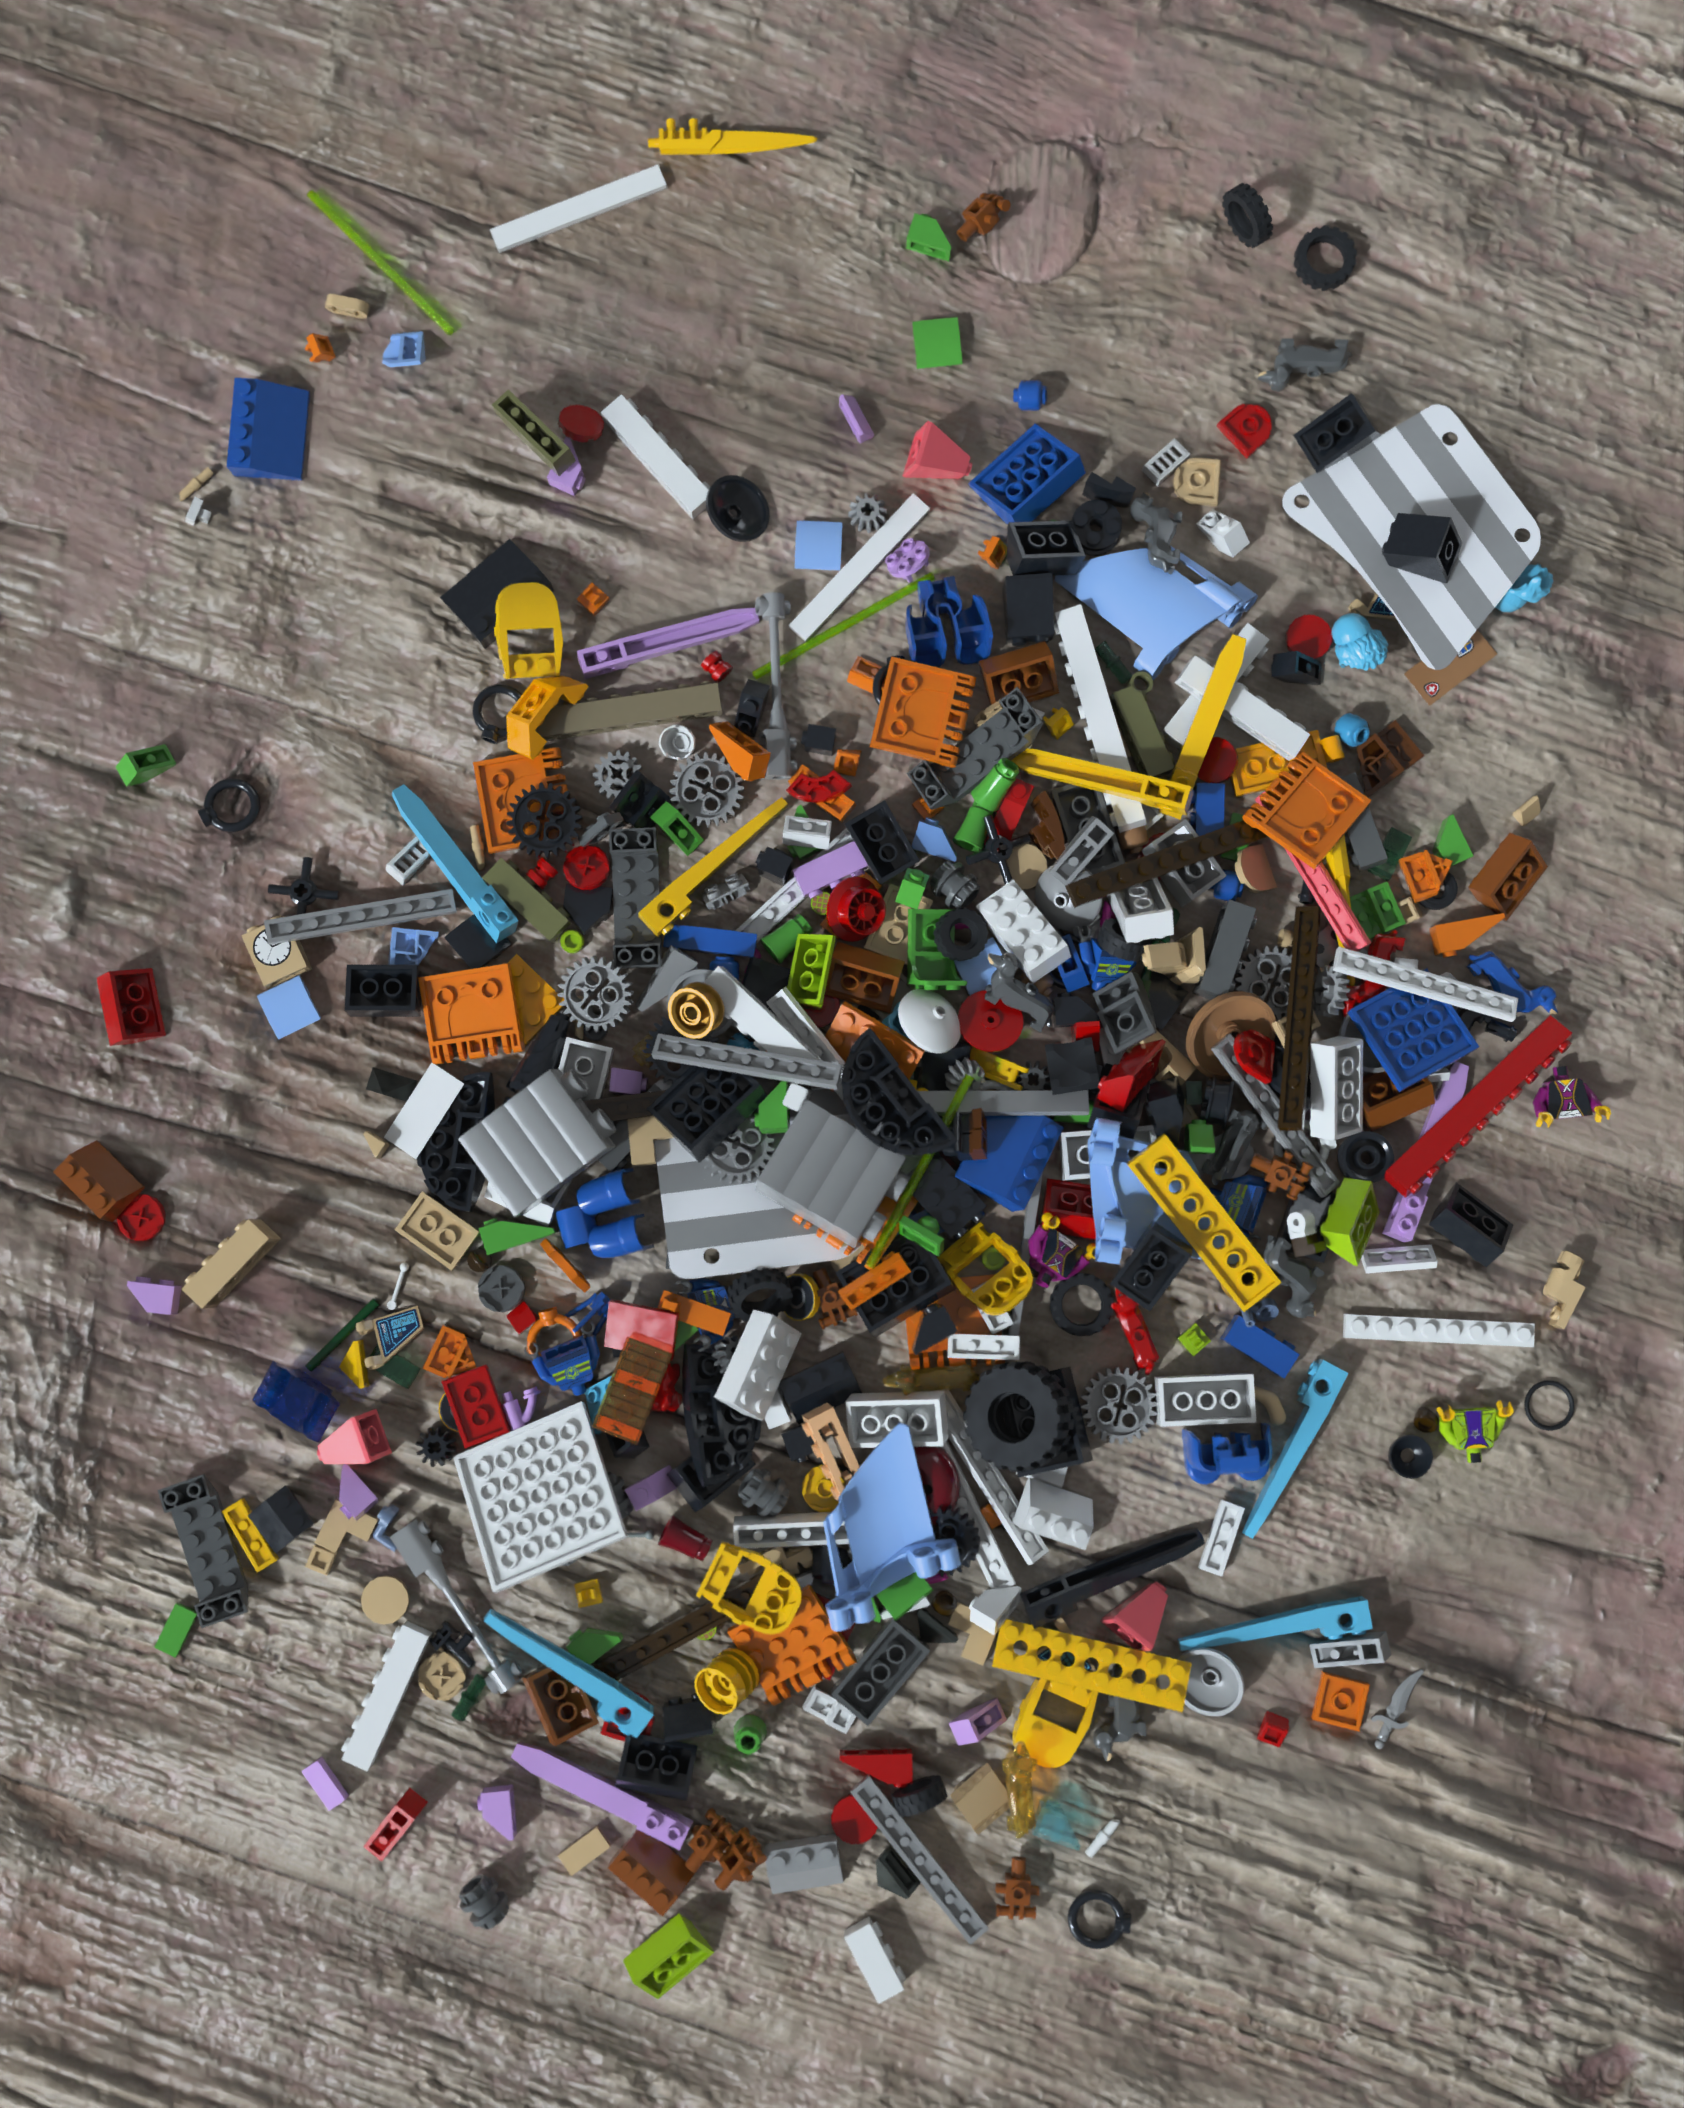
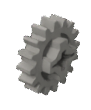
M617 750L616 756L608 752L609 758L605 759L601 756L602 764H595L598 772L593 773V777L599 780L595 781L594 784L596 787H601L599 790L601 795L607 792L606 797L608 800L613 796L617 797L621 790L614 789L625 786L632 770L633 773L636 770L639 772L642 770L641 765H636L638 761L636 757L630 760L629 752H626L624 756L621 755L620 750ZM614 762H623L622 764H613ZM606 769L608 772V777L605 779L604 782L603 774ZM613 771L622 774L625 782L615 778Z
M1325 965L1324 968H1318L1313 1011H1315L1316 1015L1332 1017V1014L1338 1015V1009H1344L1343 1002L1349 1000L1346 994L1350 992V989L1346 988V985L1350 981L1344 979L1346 974L1333 971V966Z

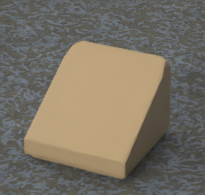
M1538 796L1528 799L1513 812L1512 815L1522 826H1526L1539 815L1540 802Z
M1412 896L1397 903L1406 924L1424 917L1418 903H1414Z
M365 1131L364 1136L374 1157L381 1159L390 1145L389 1142L371 1131Z

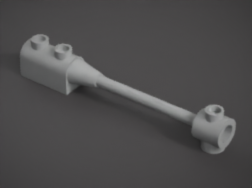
M777 592L762 594L761 597H757L755 602L756 615L762 616V619L765 621H769L773 709H771L769 729L761 732L759 739L760 745L771 754L765 778H761L763 780L790 779L791 773L795 774L797 771L796 760H791L790 752L796 748V738L790 737V731L788 730L782 708L778 621L785 619V615H789L791 604L790 601H784V594Z
M415 1519L390 1536V1539L415 1577L425 1572L433 1583L444 1592L493 1668L488 1673L489 1676L485 1678L490 1691L495 1695L499 1692L500 1694L506 1692L521 1680L519 1677L522 1674L521 1667L516 1661L510 1663L508 1659L502 1663L500 1662L449 1584L450 1580L440 1556L444 1552L442 1546L436 1540L434 1542L430 1541L427 1534L431 1531L426 1522L422 1520L418 1523L417 1519Z

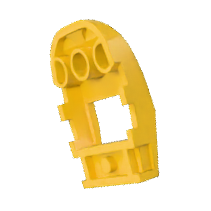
M536 582L514 583L506 586L499 593L496 600V624L494 627L499 659L502 660L505 672L503 677L510 679L560 676L563 636L562 623L555 595L547 586ZM553 628L555 652L509 654L507 630Z
M981 1222L938 1256L958 1290L986 1314L1001 1315L1010 1311L1025 1299L1032 1290L1033 1276L1026 1262L1020 1258L1018 1251L1012 1245L1009 1246L996 1233H988ZM992 1245L1009 1264L973 1292L957 1274Z
M726 1542L721 1543L696 1594L699 1598L702 1595L711 1601L714 1609L733 1619L732 1621L736 1624L753 1627L755 1631L765 1634H777L784 1631L791 1624L801 1603V1589L798 1581L791 1573L759 1552ZM742 1556L766 1567L746 1609L722 1598Z
M1036 1678L1026 1698L1022 1700L1019 1706V1716L1017 1721H1015L1012 1732L1014 1747L1016 1742L1024 1741L1026 1747L1018 1745L1015 1749L1023 1758L1042 1767L1056 1768L1066 1764L1072 1758L1091 1724L1098 1692ZM1043 1689L1086 1708L1076 1733L1033 1714Z

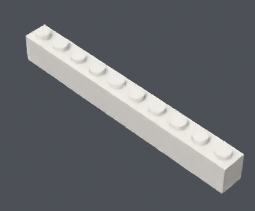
M1080 604L1055 612V634L1061 635L1062 642L1058 643L1062 656L1067 655L1069 663L1065 664L1068 677L1073 676L1075 684L1071 685L1074 698H1080L1081 705L1077 706L1081 720L1086 718L1088 726L1084 727L1087 741L1092 740L1094 748L1090 749L1093 761H1098L1101 765L1131 771L1082 606ZM1103 793L1106 805H1112L1113 813L1109 814L1113 827L1118 826L1120 833L1147 825L1141 802Z

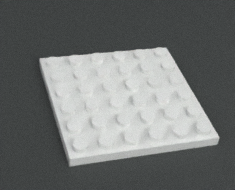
M582 1401L453 1456L491 1588L495 1593L628 1537L586 1405Z

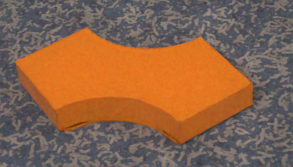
M545 1238L540 1243L546 1254L564 1271L576 1286L584 1293L591 1288L583 1274L550 1240Z

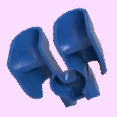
M954 576L944 577L940 581L933 582L931 580L918 581V599L922 616L912 617V604L908 605L906 609L905 629L909 644L910 661L938 668L944 664L947 643L939 615L946 613L949 615L955 639L954 650L957 662L963 665H972L987 659L991 653L993 631L987 607L982 597L977 594L973 595L972 606L962 610V600L958 594Z
M633 1168L610 1172L607 1175L584 1183L577 1190L578 1205L555 1212L565 1249L589 1243L594 1256L615 1258L654 1248V1244L643 1246L636 1233L635 1220L645 1217L644 1214L633 1215L604 1225L596 1224L595 1217L603 1212L641 1202L640 1199L631 1200L623 1184V1175L634 1172Z
M1266 1423L1260 1424L1262 1440H1251L1250 1433L1229 1431V1442L1228 1437H1222V1434L1219 1432H1214V1436H1212L1213 1443L1201 1444L1192 1431L1182 1429L1184 1465L1187 1475L1193 1481L1205 1485L1215 1482L1220 1475L1237 1474L1249 1481L1261 1479L1267 1474L1272 1459L1270 1425Z

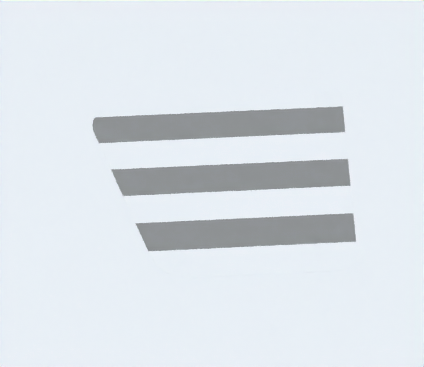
M1439 404L1431 405L1383 433L1361 450L1288 488L1282 500L1283 508L1291 518L1335 549L1362 575L1394 614L1420 659L1427 667L1434 670H1441L1450 665L1526 569L1541 545L1540 529L1534 518L1450 408ZM1447 432H1453L1457 435L1458 441L1455 445L1448 446L1443 443V435ZM1297 495H1306L1309 498V505L1305 508H1298L1294 504V499ZM1398 513L1452 518L1462 545L1448 583H1442L1388 565L1382 554L1383 544L1388 540L1390 526L1392 522H1395ZM1520 528L1527 529L1530 532V539L1526 542L1517 541L1515 539L1516 530Z
M664 1079L655 1083L661 1090H667L672 1085V1080L669 1079L668 1082L663 1083ZM812 1088L810 1102L856 1128L847 1113L843 1100L835 1090L833 1092L828 1088ZM759 1107L752 1113L751 1117L754 1118L755 1113H759ZM791 1108L790 1125L798 1114L797 1111ZM771 1133L767 1138H773L774 1143L768 1146L774 1148L775 1151L786 1133ZM748 1134L745 1140L749 1144H755L758 1138L754 1134ZM675 1138L654 1141L669 1266L678 1277L694 1279L748 1272L754 1269L762 1270V1268L771 1269L824 1262L848 1257L844 1254L847 1246L841 1247L838 1250L825 1242L829 1233L824 1232L823 1236L819 1238L816 1236L819 1227L813 1224L807 1230L804 1228L807 1220L804 1219L799 1225L792 1220L795 1213L757 1192L756 1183L759 1177L753 1173L751 1174L752 1179L750 1182L746 1177H743L741 1184H739L737 1178H734L730 1184L729 1177L727 1176L720 1181V1173L714 1176L711 1175L712 1167L705 1170L704 1167L708 1162L707 1160L699 1163ZM739 1140L732 1143L733 1149H736L738 1146L741 1147ZM717 1146L714 1152L718 1156H723L727 1153V1150L723 1146ZM746 1149V1150L749 1151L751 1154H755V1153H756V1152L753 1151V1150ZM739 1155L736 1158V1162L740 1165H746L749 1159L745 1155ZM858 1242L851 1254L859 1249L862 1244ZM709 1248L716 1249L720 1255L719 1260L714 1264L707 1263L703 1257L704 1252Z

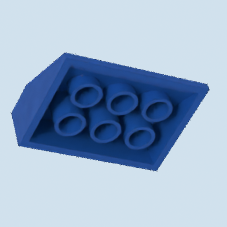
M234 379L226 466L234 476L302 481L310 398L308 390L260 379Z
M1034 424L971 480L969 486L1008 525L1009 522H1032L1086 472L1078 453L1037 424Z
M1045 1115L986 1116L987 1159L962 1161L955 1177L1012 1212L1025 1210L1064 1127Z

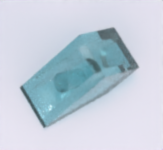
M1047 1800V1802L1040 1801L1031 1826L1032 1834L1079 1851L1080 1844L1063 1808H1060L1061 1805L1052 1800Z

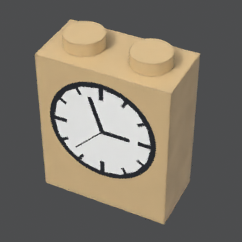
M278 915V916L272 917L271 919L281 918L282 916H281V915ZM260 925L253 926L247 929L246 934L241 935L263 985L269 989L312 970L300 940L269 945L265 925L261 927Z

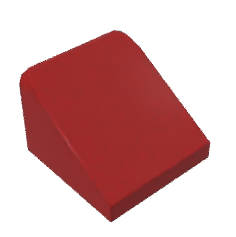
M525 1301L506 1315L519 1335L539 1319Z
M1267 1711L1257 1739L1280 1748L1289 1731V1720Z

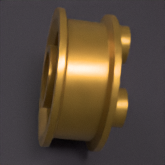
M703 982L689 983L684 988L676 991L668 1003V1014L673 1026L682 1035L689 1038L704 1037L710 1031L719 1027L724 1018L725 1007L720 995L713 987Z

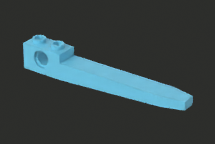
M404 784L394 789L392 797L401 816L493 940L498 943L516 931L519 920L492 885L488 886L424 802Z
M1318 1358L1316 1362H1312L1307 1372L1309 1377L1306 1383L1303 1382L1297 1391L1299 1396L1297 1401L1305 1404L1243 1528L1242 1533L1252 1539L1266 1520L1323 1424L1349 1374L1323 1359ZM1320 1379H1323L1325 1382V1389L1322 1392H1318L1315 1387L1316 1382Z
M1363 1596L1313 1604L1178 1638L1177 1640L1179 1649L1185 1651L1320 1628V1633L1328 1637V1639H1339L1343 1637L1342 1634L1352 1633V1635L1366 1634V1630L1373 1629L1368 1600ZM1348 1613L1349 1621L1346 1624H1340V1616Z
M492 1609L485 1615L484 1622L498 1633L599 1701L597 1707L599 1716L606 1722L612 1721L618 1725L619 1730L625 1735H633L637 1738L653 1717L654 1706L615 1679ZM622 1707H627L630 1709V1712L621 1714L618 1710Z

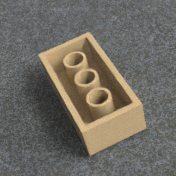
M244 1219L235 1228L237 1232L231 1238H225L218 1245L220 1249L214 1256L211 1254L201 1263L203 1267L197 1273L193 1272L184 1281L186 1285L182 1290L201 1309L215 1308L281 1240L261 1219H248L247 1221Z

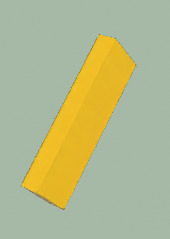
M242 1498L222 1510V1513L258 1573L279 1560V1557L248 1517L252 1510L245 1498Z

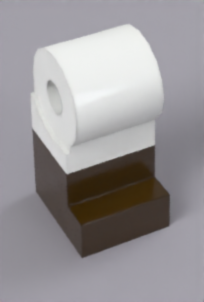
M1301 1210L1293 1212L1288 1216L1287 1225L1295 1258L1327 1250L1324 1241L1318 1242L1314 1228L1315 1217L1310 1211Z

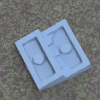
M797 521L795 569L840 570L842 522Z
M993 937L988 939L984 950L977 957L964 961L954 960L962 980L967 981L965 988L969 996L978 991L985 990L986 986L991 984V976L997 968L988 961V954L1002 955Z
M300 975L257 995L278 1040L321 1019V1015L310 998L311 994Z

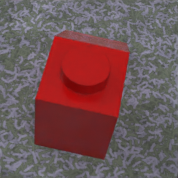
M1100 1021L1076 1022L1071 1027L1072 1042L1092 1037L1094 1053L1099 1052Z

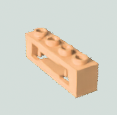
M825 1403L802 1415L805 1422L802 1424L806 1435L808 1437L811 1436L814 1444L811 1447L816 1457H821L824 1464L821 1466L822 1472L826 1479L830 1478L833 1484L830 1489L837 1501L853 1477L852 1475L856 1473L860 1466L834 1408L829 1403ZM819 1430L825 1437L832 1435L844 1465L852 1474L847 1470L840 1473L827 1442L821 1437Z

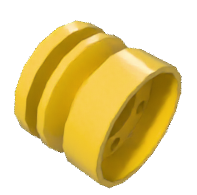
M728 1648L721 1651L718 1656L696 1675L694 1684L696 1694L709 1710L725 1715L732 1712L756 1689L759 1683V1673L755 1663L746 1653L739 1649Z

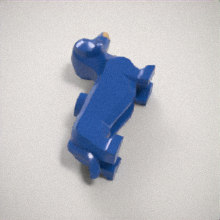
M1487 951L1479 956H1469V959L1473 962L1466 967L1475 977L1483 973L1488 977L1495 992L1518 998L1517 1012L1528 1013L1541 1005L1549 1014L1556 1015L1558 1013L1554 1004L1556 993L1550 986L1542 985L1530 991L1526 990L1518 982L1520 976L1513 967L1508 969L1501 959L1491 951Z

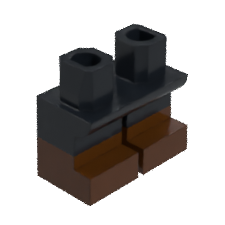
M982 1108L972 1109V1113L967 1114L953 1112V1118L942 1120L958 1140L952 1146L942 1150L945 1156H957L959 1161L987 1159V1117Z

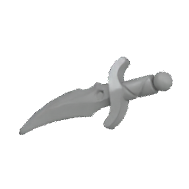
M1423 1669L1411 1674L1400 1684L1392 1696L1391 1704L1386 1707L1387 1712L1385 1716L1377 1714L1371 1717L1373 1722L1376 1720L1384 1722L1378 1734V1739L1375 1741L1376 1748L1382 1749L1384 1747V1742L1387 1741L1392 1728L1402 1729L1409 1725L1407 1721L1397 1723V1719L1400 1714L1405 1712L1411 1691L1424 1673Z

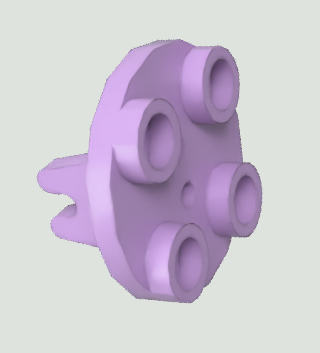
M913 538L905 539L893 554L886 557L887 569L893 577L906 579L910 583L913 580L912 574L916 573L923 566L927 567L929 565L930 551L923 541H914Z

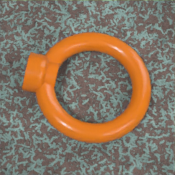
M556 1307L544 1309L538 1312L539 1319L535 1321L528 1332L527 1347L530 1354L536 1352L533 1342L536 1343L537 1335L544 1326L556 1323L564 1325L570 1330L573 1338L582 1336V1332L579 1329L574 1333L573 1328L577 1324L569 1317L558 1314Z

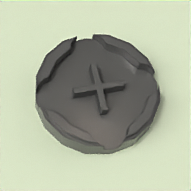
M499 1265L491 1267L482 1274L478 1282L479 1299L486 1308L494 1312L504 1313L511 1311L521 1303L525 1295L524 1279L517 1270L510 1266Z

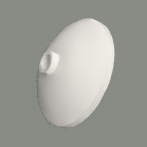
M915 989L908 992L902 998L898 1008V1016L904 1032L912 1042L932 1053H945L956 1046L961 1036L960 1023L955 1009L944 997L930 990Z

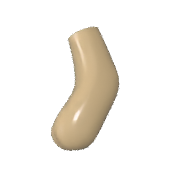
M1254 1386L1255 1400L1266 1407L1270 1422L1275 1426L1284 1424L1286 1413L1278 1396L1274 1392Z

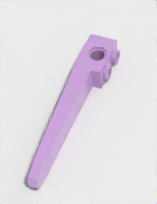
M755 608L731 609L578 650L577 657L585 680L628 668L633 663L739 634L757 625L759 617L756 615Z
M1457 1061L1448 1069L1450 1071V1078L1448 1081H1443L1441 1087L1437 1089L1434 1097L1435 1104L1430 1107L1418 1140L1462 1099L1466 1089L1469 1066ZM1427 1177L1422 1182L1424 1184L1423 1187L1415 1195L1411 1193L1405 1198L1401 1193L1397 1192L1382 1234L1402 1242L1413 1240L1428 1199L1426 1195L1433 1178Z
M518 1742L511 1755L512 1759L530 1773L636 1825V1829L678 1850L681 1849L692 1826L693 1820L630 1789L616 1787L615 1782L542 1747Z

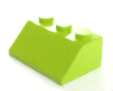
M798 934L787 989L803 1009L820 1010L823 1005L836 939L834 935Z
M1344 1178L1341 1186L1336 1190L1334 1203L1329 1206L1326 1222L1322 1223L1320 1229L1326 1247L1355 1266H1358L1380 1213L1372 1181Z
M679 1913L672 1917L660 1930L650 1935L649 1939L642 1945L632 1950L623 1959V1962L633 1984L659 1999L709 1958L714 1951L694 1924Z

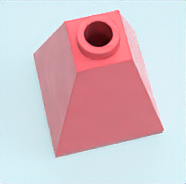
M927 421L914 435L902 476L906 478L961 479L964 475L968 476L971 471L972 463L969 462L971 457L933 422Z
M377 1409L350 1418L320 1443L317 1449V1456L324 1464H367L392 1453Z
M1156 1581L1147 1584L1102 1617L1100 1622L1131 1648L1139 1651H1151L1155 1645L1168 1595L1165 1592L1167 1590Z

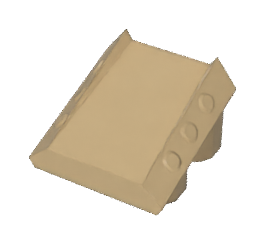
M1201 927L1175 941L1184 944L1188 968L1172 974L1170 978L1178 986L1183 983H1198L1200 976H1203L1206 970L1203 928Z
M988 1762L983 1767L975 1770L968 1780L959 1782L955 1786L954 1792L950 1794L954 1804H956L974 1832L978 1835L1016 1803Z

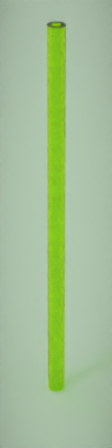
M310 190L307 193V197L448 336L454 333L455 329L314 190Z
M930 572L784 653L780 656V666L918 590V581L931 580L933 582L935 580L933 573ZM771 661L752 671L755 680L771 672Z
M965 1074L942 1118L947 1127H949L974 1080L968 1074ZM935 1153L923 1154L865 1265L874 1269Z

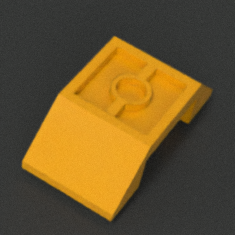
M564 675L534 679L506 715L508 748L534 760L547 743L535 731L536 728L544 722L546 715L557 705L559 699L575 705L583 698L584 692L589 686Z

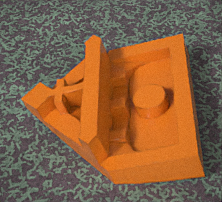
M1428 850L1399 859L1400 868L1414 903L1438 895L1453 863L1452 860L1430 854Z
M443 1324L423 1365V1369L443 1378H450L453 1375L476 1368L477 1366L465 1334Z

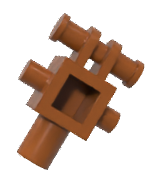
M982 193L979 198L977 197L962 212L966 222L957 230L958 236L966 242L975 232L982 235L989 233L1000 220L998 213L1001 210L1007 212L1010 209V201L993 193Z
M1285 1151L1283 1157L1274 1154L1271 1160L1255 1153L1250 1166L1264 1172V1180L1269 1182L1267 1190L1275 1193L1278 1187L1287 1190L1290 1185L1292 1187L1286 1196L1297 1201L1300 1191L1305 1189L1303 1183L1304 1181H1309L1310 1177L1308 1175L1314 1166L1303 1161L1302 1167L1298 1171L1296 1163L1291 1162L1294 1155L1288 1151Z
M825 1267L812 1272L819 1288L817 1290L818 1297L820 1296L819 1307L821 1306L823 1313L828 1312L830 1315L818 1319L822 1330L830 1325L835 1327L838 1325V1321L843 1320L844 1323L847 1322V1318L858 1315L856 1309H842V1305L845 1302L838 1291L843 1287L839 1288L837 1282H831ZM838 1308L839 1312L834 1314L832 1309Z
M710 1808L705 1814V1818L712 1822L710 1826L702 1825L699 1827L696 1825L691 1830L694 1837L688 1845L694 1852L685 1862V1866L693 1873L699 1870L704 1861L715 1863L718 1860L722 1862L726 1858V1854L723 1852L729 1843L733 1844L739 1838V1834L733 1831L732 1824L725 1822L726 1818L723 1815H718L714 1808Z
M743 1827L738 1832L739 1838L743 1840L741 1844L729 1843L725 1848L726 1858L719 1862L723 1871L714 1882L723 1891L728 1888L733 1880L741 1882L751 1881L754 1870L758 1865L763 1864L767 1860V1856L762 1852L761 1844L757 1842L755 1835L749 1833L750 1831L747 1827Z
M1013 1856L1011 1873L1005 1872V1883L995 1884V1893H1004L1005 1904L1008 1905L996 1904V1917L1008 1916V1919H1013V1916H1018L1019 1920H1023L1024 1917L1036 1919V1906L1024 1907L1030 1906V1895L1039 1896L1040 1892L1039 1885H1031L1030 1875L1026 1874L1025 1857Z

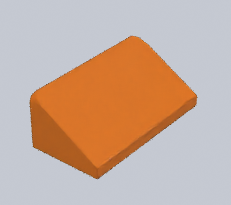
M858 656L849 672L847 682L873 693V680L882 666ZM886 677L884 678V680H883V682H882V693H883V688H884V684H885Z

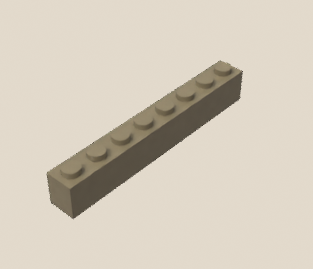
M704 681L699 686L691 687L689 684L677 686V689L672 690L657 688L652 693L636 691L632 692L631 696L622 697L620 694L610 695L608 699L604 700L589 698L584 703H577L575 705L564 702L563 706H556L549 711L544 722L537 727V733L546 741L722 716L718 683H713V681Z

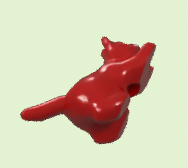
M667 1363L655 1397L649 1395L653 1402L647 1417L651 1411L669 1410L674 1412L680 1407L682 1395L674 1388L680 1376V1366L678 1363L672 1366L670 1363Z

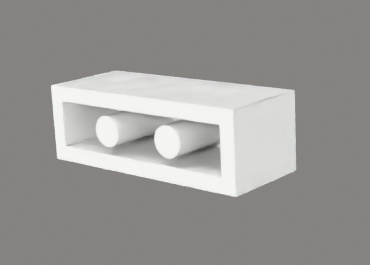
M869 1916L845 1929L844 1938L875 1999L880 2004L904 1990L903 1981L906 1980V1977L901 1967L895 1966L892 1960L894 1954L889 1944L884 1945L881 1939L883 1933L877 1922L873 1923Z

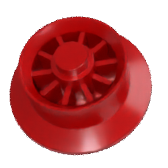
M853 876L842 880L831 892L827 903L828 924L833 933L845 941H859L876 932L881 927L886 915L884 898L878 892L875 885L863 877Z
M978 991L970 995L960 1007L958 1013L960 1032L970 1045L986 1052L1005 1050L1012 1046L1020 1037L1023 1029L1022 1012L1005 1005L1001 999L994 1005L985 999L987 991Z

